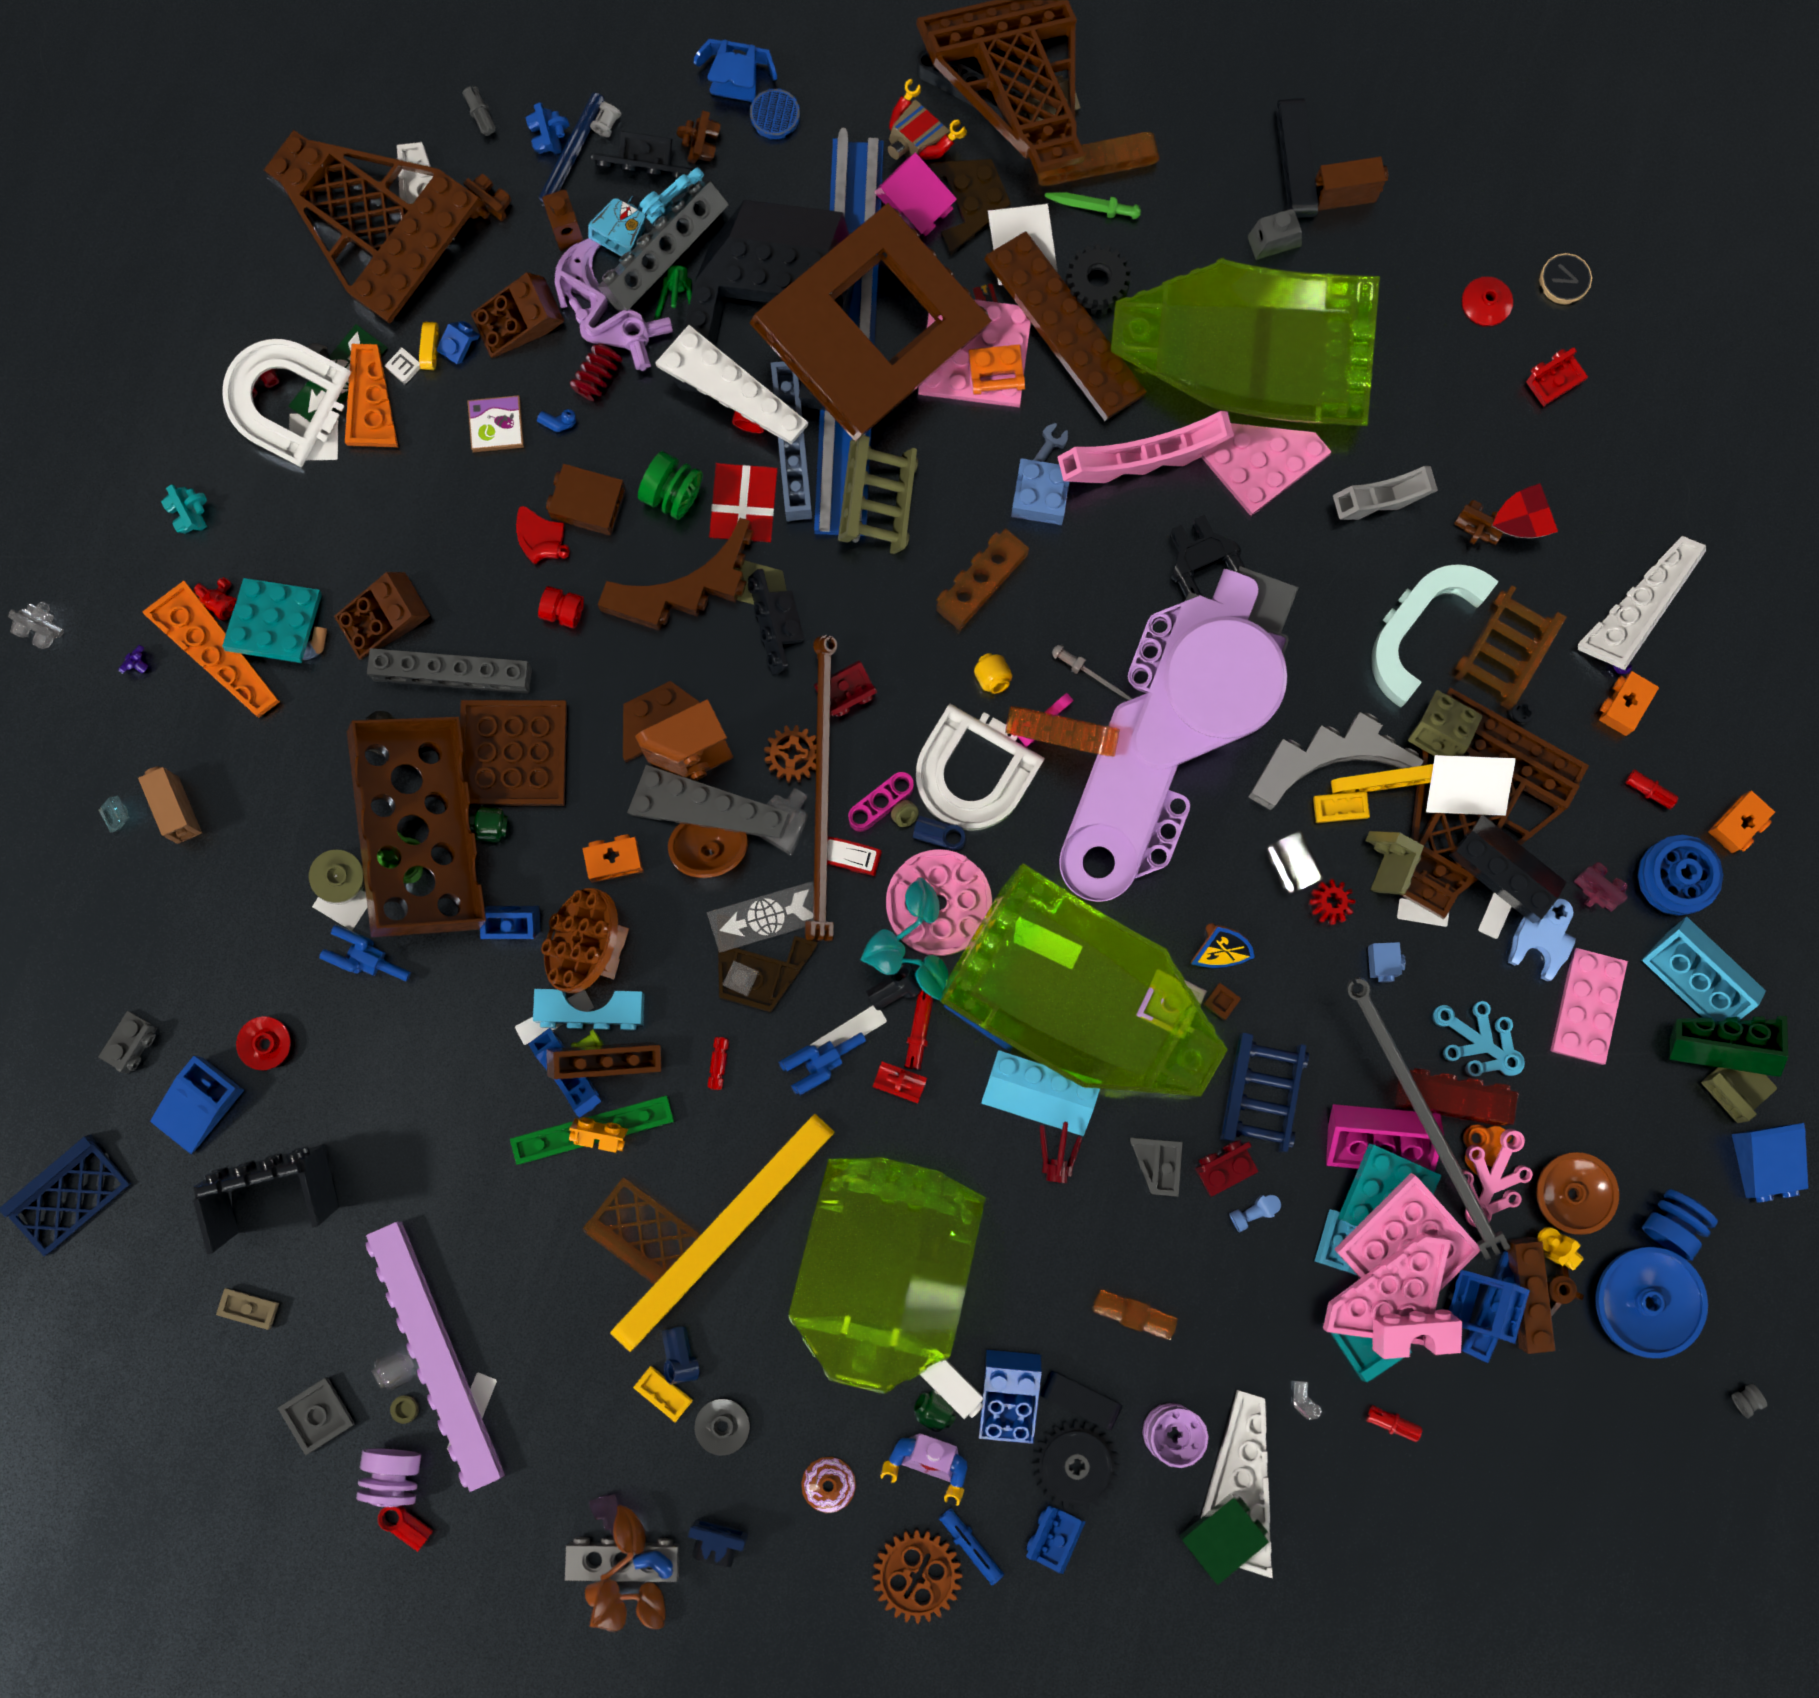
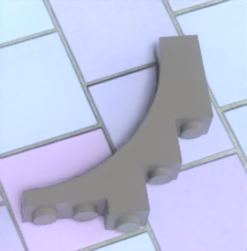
M1359 712L1344 737L1339 736L1340 732L1330 726L1325 728L1321 725L1305 751L1301 750L1302 746L1290 739L1288 741L1282 739L1248 797L1272 810L1285 791L1297 780L1316 769L1333 763L1351 760L1377 761L1403 769L1421 766L1424 760L1419 758V754L1410 748L1403 749L1396 745V741L1387 735L1380 736L1378 733L1383 725L1378 723V719L1372 714Z

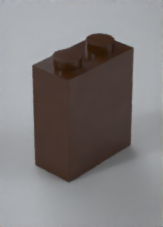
M1382 157L1321 165L1315 178L1318 211L1376 202L1380 192L1383 191L1385 182L1388 181V169L1386 165L1383 166Z
M563 464L561 471H557L554 478V486H556L554 494L549 495L546 503V510H548L551 519L611 536L626 489L623 480Z

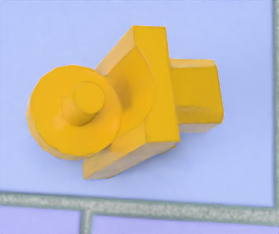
M1551 1227L1542 1229L1538 1234L1537 1239L1543 1243L1545 1258L1562 1266L1565 1264L1571 1270L1576 1269L1584 1258L1577 1252L1581 1245L1576 1240L1559 1233V1231Z

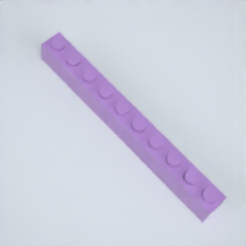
M395 1222L366 1235L368 1242L365 1243L367 1251L371 1257L375 1256L379 1266L376 1267L377 1276L387 1286L389 1292L386 1293L389 1305L391 1308H396L399 1316L396 1318L398 1328L401 1333H406L409 1341L406 1344L407 1350L411 1358H416L419 1365V1369H417L418 1377L423 1385H427L430 1392L427 1395L428 1402L433 1410L436 1409L440 1417L438 1426L442 1435H447L451 1445L448 1446V1451L454 1462L457 1461L461 1471L458 1474L463 1487H468L471 1492L505 1476L403 1223Z

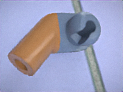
M314 626L313 637L307 643L303 660H310L323 652L327 634L326 628Z

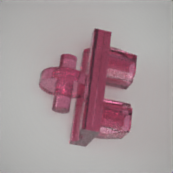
M1597 862L1578 875L1574 882L1589 897L1585 903L1588 907L1597 903L1602 908L1606 907L1612 912L1627 899L1628 896L1625 894L1628 886L1621 879L1617 878L1609 882L1604 878L1608 872L1607 868L1600 862Z

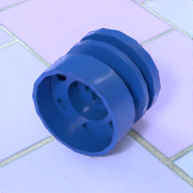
M1667 1189L1664 1194V1198L1667 1201L1660 1200L1658 1203V1207L1666 1215L1651 1213L1642 1226V1230L1662 1247L1682 1256L1686 1260L1693 1261L1702 1247V1243L1694 1234L1709 1237L1710 1230L1708 1228H1715L1718 1220L1695 1199L1678 1191Z

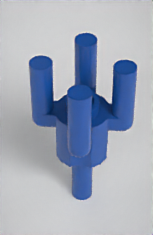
M336 924L333 926L331 934L352 943L346 957L323 949L319 959L356 974L363 971L375 976L377 971L381 970L405 982L408 981L411 972L385 961V952L373 947L374 943L371 939Z
M860 1032L835 1047L831 1041L819 1047L806 1046L778 1063L783 1071H789L805 1063L810 1075L791 1085L796 1095L798 1093L802 1095L830 1079V1071L842 1064L840 1056L866 1042L863 1033Z

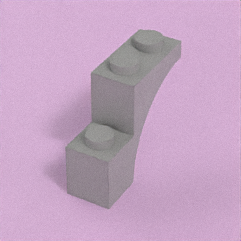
M1423 466L1388 480L1364 485H1352L1334 494L1333 498L1339 519L1359 520L1377 510H1399L1438 491L1431 466Z

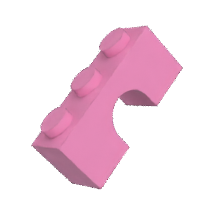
M1443 1309L1436 1310L1432 1314L1414 1311L1406 1316L1387 1313L1383 1317L1373 1318L1372 1350L1383 1359L1410 1357L1411 1342L1417 1336L1424 1335V1346L1435 1355L1461 1353L1462 1320L1453 1315L1451 1311Z

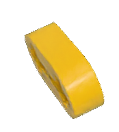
M423 322L419 351L421 370H435L438 353L436 349L439 342V326L437 322Z

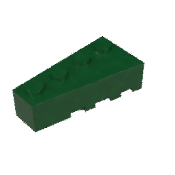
M1764 1016L1753 1017L1752 1020H1738L1737 1017H1726L1724 1021H1714L1712 1018L1676 1019L1670 1037L1669 1060L1781 1077L1789 1057L1787 1016H1777V1019L1765 1020Z

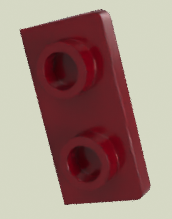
M857 661L831 675L830 716H842L850 711L849 707L857 703H867L873 699L872 695L877 693L861 661ZM818 683L813 686L818 693Z

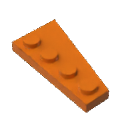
M351 344V374L348 387L345 444L347 446L398 447L380 349L377 344Z

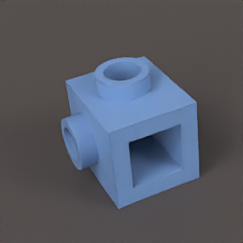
M1400 942L1373 943L1368 946L1370 978H1378V982L1395 981L1394 977L1402 975V970H1405L1406 963L1404 954L1400 952Z

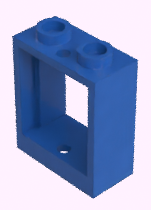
M1461 1270L1448 1310L1462 1320V1328L1515 1344L1530 1290L1512 1283ZM1480 1284L1503 1290L1492 1329L1469 1322Z

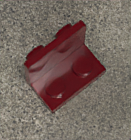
M1236 1140L1222 1148L1224 1153L1220 1155L1217 1152L1211 1153L1198 1160L1201 1165L1196 1167L1195 1170L1210 1197L1259 1172L1247 1151L1248 1148L1252 1147L1250 1142L1242 1143L1241 1140Z

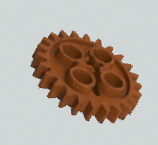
M915 1529L914 1537H910L907 1530L904 1531V1539L902 1540L897 1535H894V1545L885 1542L888 1552H878V1556L883 1561L874 1562V1567L880 1570V1572L872 1574V1579L880 1580V1583L874 1586V1591H883L878 1597L879 1602L887 1599L888 1602L885 1610L888 1611L892 1607L896 1608L895 1618L901 1612L905 1613V1622L909 1621L911 1615L915 1616L916 1623L920 1622L921 1615H925L927 1621L930 1622L932 1612L941 1617V1607L950 1610L947 1600H957V1596L952 1591L961 1589V1585L955 1582V1579L962 1578V1573L954 1571V1569L961 1566L960 1561H952L956 1556V1551L947 1552L946 1550L950 1544L947 1541L940 1545L939 1534L933 1540L930 1539L929 1530L925 1532L924 1537H920L918 1529ZM914 1549L919 1552L920 1558L917 1562L909 1563L905 1560L904 1555L908 1550ZM929 1553L931 1557L922 1570V1577L924 1579H918L910 1596L905 1598L904 1594L913 1580L911 1572H918L925 1555ZM938 1563L943 1566L944 1572L941 1576L933 1577L929 1574L928 1570L932 1564ZM903 1575L906 1579V1584L901 1588H895L890 1582L893 1576ZM927 1589L931 1594L930 1598L926 1602H919L915 1598L917 1590Z

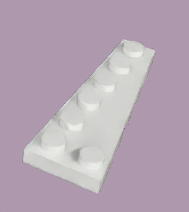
M690 325L685 328L655 362L659 369L697 388L699 392L718 400L720 404L737 411L746 419L759 424L760 427L791 445L808 426V422Z
M1682 536L1658 560V563L1644 575V579L1635 588L1632 587L1627 592L1626 598L1619 605L1616 604L1609 611L1610 614L1601 623L1598 622L1579 642L1578 650L1625 670L1706 552V545Z

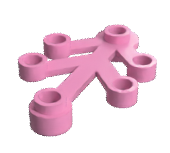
M1507 1129L1501 1134L1500 1143L1502 1147L1490 1173L1484 1160L1485 1152L1481 1147L1471 1145L1466 1150V1156L1469 1160L1473 1161L1483 1187L1479 1198L1473 1186L1474 1176L1467 1170L1462 1169V1172L1468 1175L1467 1181L1489 1222L1491 1221L1492 1214L1508 1207H1518L1522 1201L1521 1195L1514 1190H1507L1503 1194V1198L1490 1202L1493 1194L1520 1182L1527 1183L1533 1176L1530 1168L1519 1165L1515 1168L1514 1173L1501 1178L1512 1152L1521 1150L1525 1143L1522 1133L1515 1129ZM1513 1135V1142L1508 1144L1507 1137ZM1478 1149L1479 1155L1473 1158L1472 1152ZM1522 1170L1527 1171V1174L1524 1178H1520V1172ZM1515 1194V1201L1509 1203V1197ZM1465 1209L1466 1221L1476 1227L1467 1209Z

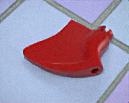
M521 506L517 514L516 532L519 544L527 558L535 565L544 558L559 559L561 557L566 559L569 555V546L566 544L562 545L564 523L545 520L527 507Z

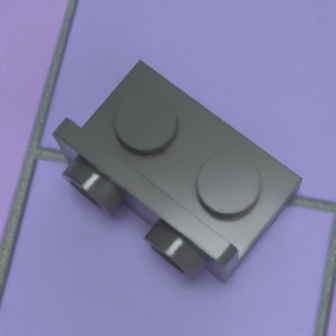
M127 1011L100 1053L99 1058L114 1066L117 1071L129 1074L130 1071H134L138 1067L143 1050L148 1048L155 1040L156 1034L154 1033L157 1027L134 1013Z

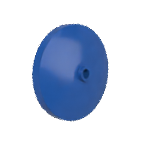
M1641 1247L1626 1251L1617 1256L1603 1271L1596 1290V1309L1599 1321L1606 1334L1619 1347L1641 1357L1665 1358L1687 1349L1698 1338L1706 1322L1708 1298L1700 1275L1686 1259L1663 1248ZM1647 1297L1650 1299L1648 1307H1646L1647 1302L1645 1301Z

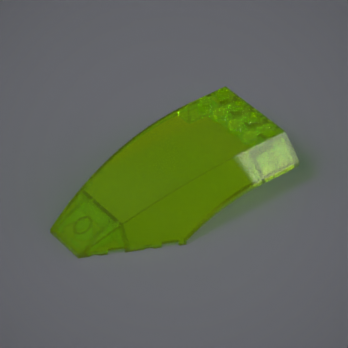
M1223 257L1216 260L1214 264L1201 269L1196 268L1187 275H1179L1162 282V285L1148 291L1142 290L1133 297H1125L1116 301L1111 352L1212 408L1282 421L1368 426L1380 276L1292 272L1225 260Z
M1024 863L1019 866L1001 888L948 977L940 999L941 1003L1084 1088L1201 1096L1227 1052L1226 1046L1217 1036L1215 1028L1206 1018L1200 1008V1003L1192 990L1186 985L1183 975L1177 970L1166 948L1110 918ZM1149 987L1154 991L1143 1013L1153 1017L1152 1021L1136 1016Z

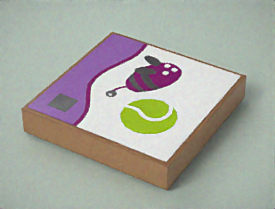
M519 395L468 400L472 452L524 448Z

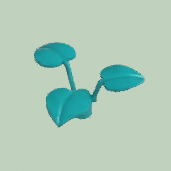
M919 877L909 885L905 895L906 906L913 916L918 917L917 921L898 936H895L893 932L886 929L876 932L866 945L861 961L873 966L886 975L896 974L901 968L902 963L916 964L919 968L916 970L915 977L922 990L937 1000H944L947 997L949 985L948 970L944 962L935 955L926 956L924 961L920 959H904L905 947L899 942L904 936L918 927L923 920L931 924L936 921L939 915L940 904L935 890L925 879Z

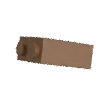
M158 766L146 770L145 775L138 779L161 835L179 844L202 834L180 778L164 767L160 768Z

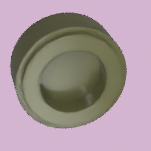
M902 800L893 807L891 818L898 826L907 827L915 822L919 811L912 801Z
M410 1395L397 1397L390 1407L392 1418L401 1424L413 1421L419 1414L418 1401Z

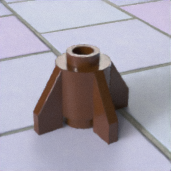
M1558 1264L1556 1274L1547 1278L1551 1316L1555 1314L1562 1304H1568L1574 1298L1583 1300L1584 1297L1583 1294L1577 1292L1574 1281L1569 1278L1568 1267L1565 1264L1563 1266Z

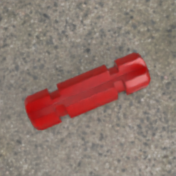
M715 1037L713 1048H715V1052H712L709 1072L711 1077L708 1079V1088L714 1090H721L723 1087L724 1079H722V1075L725 1073L727 1053L725 1052L728 1050L729 1040L724 1037Z

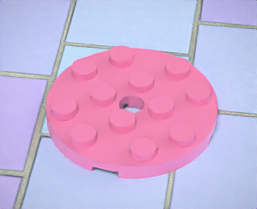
M929 850L909 858L893 875L886 895L887 916L896 935L898 936L917 921L918 917L913 916L906 906L905 895L909 885L920 877L933 887L937 896H942L946 899L947 905L939 911L938 918L934 923L929 924L923 920L918 927L901 940L915 951L935 956L952 955L971 946L984 932L992 911L991 889L984 873L967 857L949 850Z

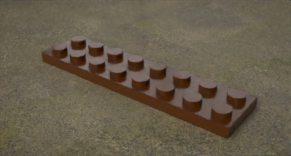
M1026 231L985 256L984 260L1104 421L1144 397L1147 391L1084 307L1077 301V298L1072 296L1068 286Z

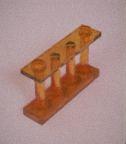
M1513 585L1506 592L1501 590L1494 601V604L1497 605L1496 609L1467 657L1463 655L1458 662L1456 669L1459 672L1455 679L1460 681L1468 672L1502 692L1501 695L1504 699L1500 705L1508 710L1518 702L1566 619V616L1559 612L1551 618L1548 616L1544 618L1511 599L1516 590V587ZM1506 607L1540 627L1539 630L1542 631L1539 639L1534 638L1532 640L1499 621L1498 619L1504 608ZM1494 629L1527 649L1526 652L1530 653L1526 661H1518L1487 643L1486 639L1491 630ZM1479 651L1514 670V674L1517 675L1514 682L1506 683L1473 664Z

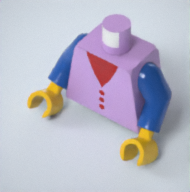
M923 1434L900 1439L889 1457V1461L883 1463L881 1479H883L884 1475L890 1474L892 1475L891 1483H894L897 1480L900 1465L950 1482L951 1484L947 1489L944 1501L947 1502L949 1497H954L957 1500L956 1506H958L964 1494L963 1485L967 1471V1462L958 1454L957 1447Z

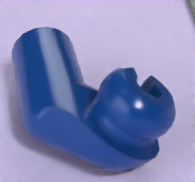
M566 409L561 415L554 417L545 411H541L537 422L555 432H560L574 426L576 414L574 411Z
M651 1551L634 1555L633 1557L635 1570L651 1567L662 1579H667L673 1574L671 1560L660 1551Z

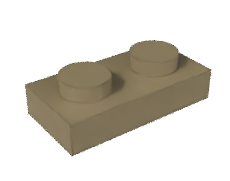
M224 1288L216 1315L271 1330L279 1303L230 1288Z

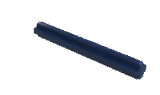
M592 93L539 196L542 203L543 196L558 192L561 189L591 130L590 125L592 121L596 120L600 112V104L605 102L601 94Z

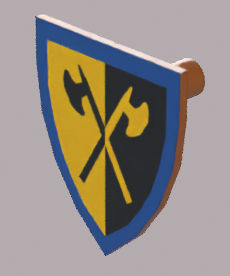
M1211 923L1205 928L1209 937L1190 963L1201 967L1221 968L1241 964L1255 958L1252 945L1240 932Z

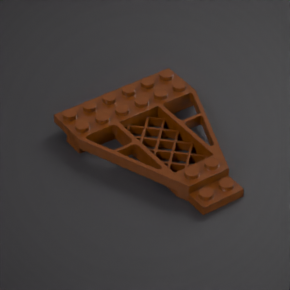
M992 0L917 18L916 25L933 65L1025 158H1030L1036 174L1084 162L1086 155L1076 135L1075 24L1077 19L1068 0ZM1067 35L1068 59L1050 63L1040 40ZM1025 44L1029 47V50L1025 52L1015 46ZM997 50H1002V51H1005V52H1007V53H1006L1005 57L1003 58V57H1001V56H999V55H997V54H994V53H992V52H993V51H997ZM1013 55L1022 59L1021 65L1009 61V56ZM972 56L976 57L985 78L966 83L946 62ZM1028 62L1037 66V73L1024 68L1025 64ZM993 63L999 65L997 71ZM1003 67L1016 73L1013 79L1001 73ZM1068 70V103L1055 76V72ZM1019 75L1031 80L1030 86L1017 81ZM1035 83L1046 87V94L1034 89ZM1002 84L1009 86L1006 92ZM1012 88L1024 93L1023 99L1011 95ZM989 89L994 96L1003 119L975 91ZM1028 96L1041 101L1039 107L1026 102ZM1011 104L1018 107L1015 113ZM1044 104L1056 108L1057 112L1055 115L1043 110ZM1021 109L1033 114L1032 120L1020 116ZM1037 117L1043 119V120L1036 121Z
M295 130L292 131L264 169L268 175L282 184L347 293L389 324L481 202L479 197L437 168L308 140ZM344 156L392 168L385 178L378 182L346 160ZM347 169L359 178L349 179ZM342 170L343 181L331 183L330 172ZM402 170L433 176L412 204L406 203L389 190V187ZM325 177L326 184L319 185ZM362 184L363 195L351 197L350 186ZM367 184L378 192L368 194ZM344 187L345 198L334 200L332 189ZM327 191L328 201L316 203L315 193ZM381 198L383 209L370 211L369 200ZM387 198L398 206L388 208ZM364 201L365 212L353 214L352 203ZM346 205L348 215L336 217L335 206ZM305 208L342 233L331 251H329L308 217ZM329 208L330 216L320 209ZM401 211L402 219L400 222L390 225L389 214ZM383 215L385 226L373 228L371 217ZM366 219L367 229L355 231L354 221ZM349 222L350 231L339 223ZM386 233V241L383 244L375 245L374 235ZM368 236L369 244L364 242L359 237ZM350 241H353L371 254L373 258L354 284L350 286L335 260Z
M1450 687L1446 695L1482 715L1473 739L1463 756L1516 758L1506 816L1497 815L1487 819L1490 821L1496 820L1495 825L1500 829L1502 826H1506L1520 834L1522 837L1517 843L1522 845L1559 814L1568 809L1589 765ZM1421 749L1420 758L1424 761L1421 766L1427 765L1428 752ZM1419 784L1416 790L1411 839L1422 845H1425L1428 840L1430 849L1424 846L1421 860L1416 865L1412 875L1411 885L1406 890V893L1401 896L1441 919H1445L1457 896L1478 879L1462 868L1455 860L1451 862L1439 854L1452 852L1456 847L1451 836L1452 831L1463 829L1466 835L1469 831L1468 827L1473 826L1475 822L1467 823L1465 815L1459 814L1462 825L1449 828L1445 816L1447 813H1433L1423 833L1419 834L1425 784ZM1522 790L1554 808V812L1530 831L1508 819V815ZM1440 818L1444 830L1431 833ZM1445 833L1449 848L1437 851L1433 836Z

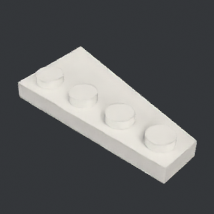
M422 142L397 145L398 160L431 167ZM402 170L398 175L400 198L408 204L414 203L433 176Z

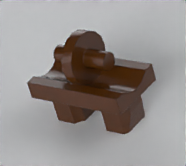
M702 111L701 117L696 119L695 128H693L694 122L687 120L686 126H679L677 129L678 137L683 139V146L689 147L690 141H692L688 162L695 164L698 159L710 162L714 157L716 146L704 142L705 136L716 139L721 124L709 119L710 112Z
M483 173L474 181L467 178L463 183L464 186L481 200L470 217L476 219L482 216L486 219L490 212L502 222L507 217L504 210L511 202L509 194L503 189H499L491 197L488 191L494 185Z
M1472 500L1468 505L1464 506L1454 525L1472 535L1469 541L1472 544H1475L1479 538L1496 545L1503 535V532L1492 527L1497 512H1492L1490 516L1482 513V504Z

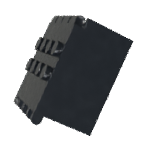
M322 1144L312 1148L303 1147L293 1150L289 1154L282 1155V1153L268 1156L265 1160L257 1162L251 1160L238 1164L237 1167L229 1169L228 1167H223L205 1175V1180L193 1187L195 1194L193 1203L207 1255L214 1253L239 1233L228 1193L229 1190L297 1174L300 1178L312 1228L318 1227L339 1208L326 1158V1145Z

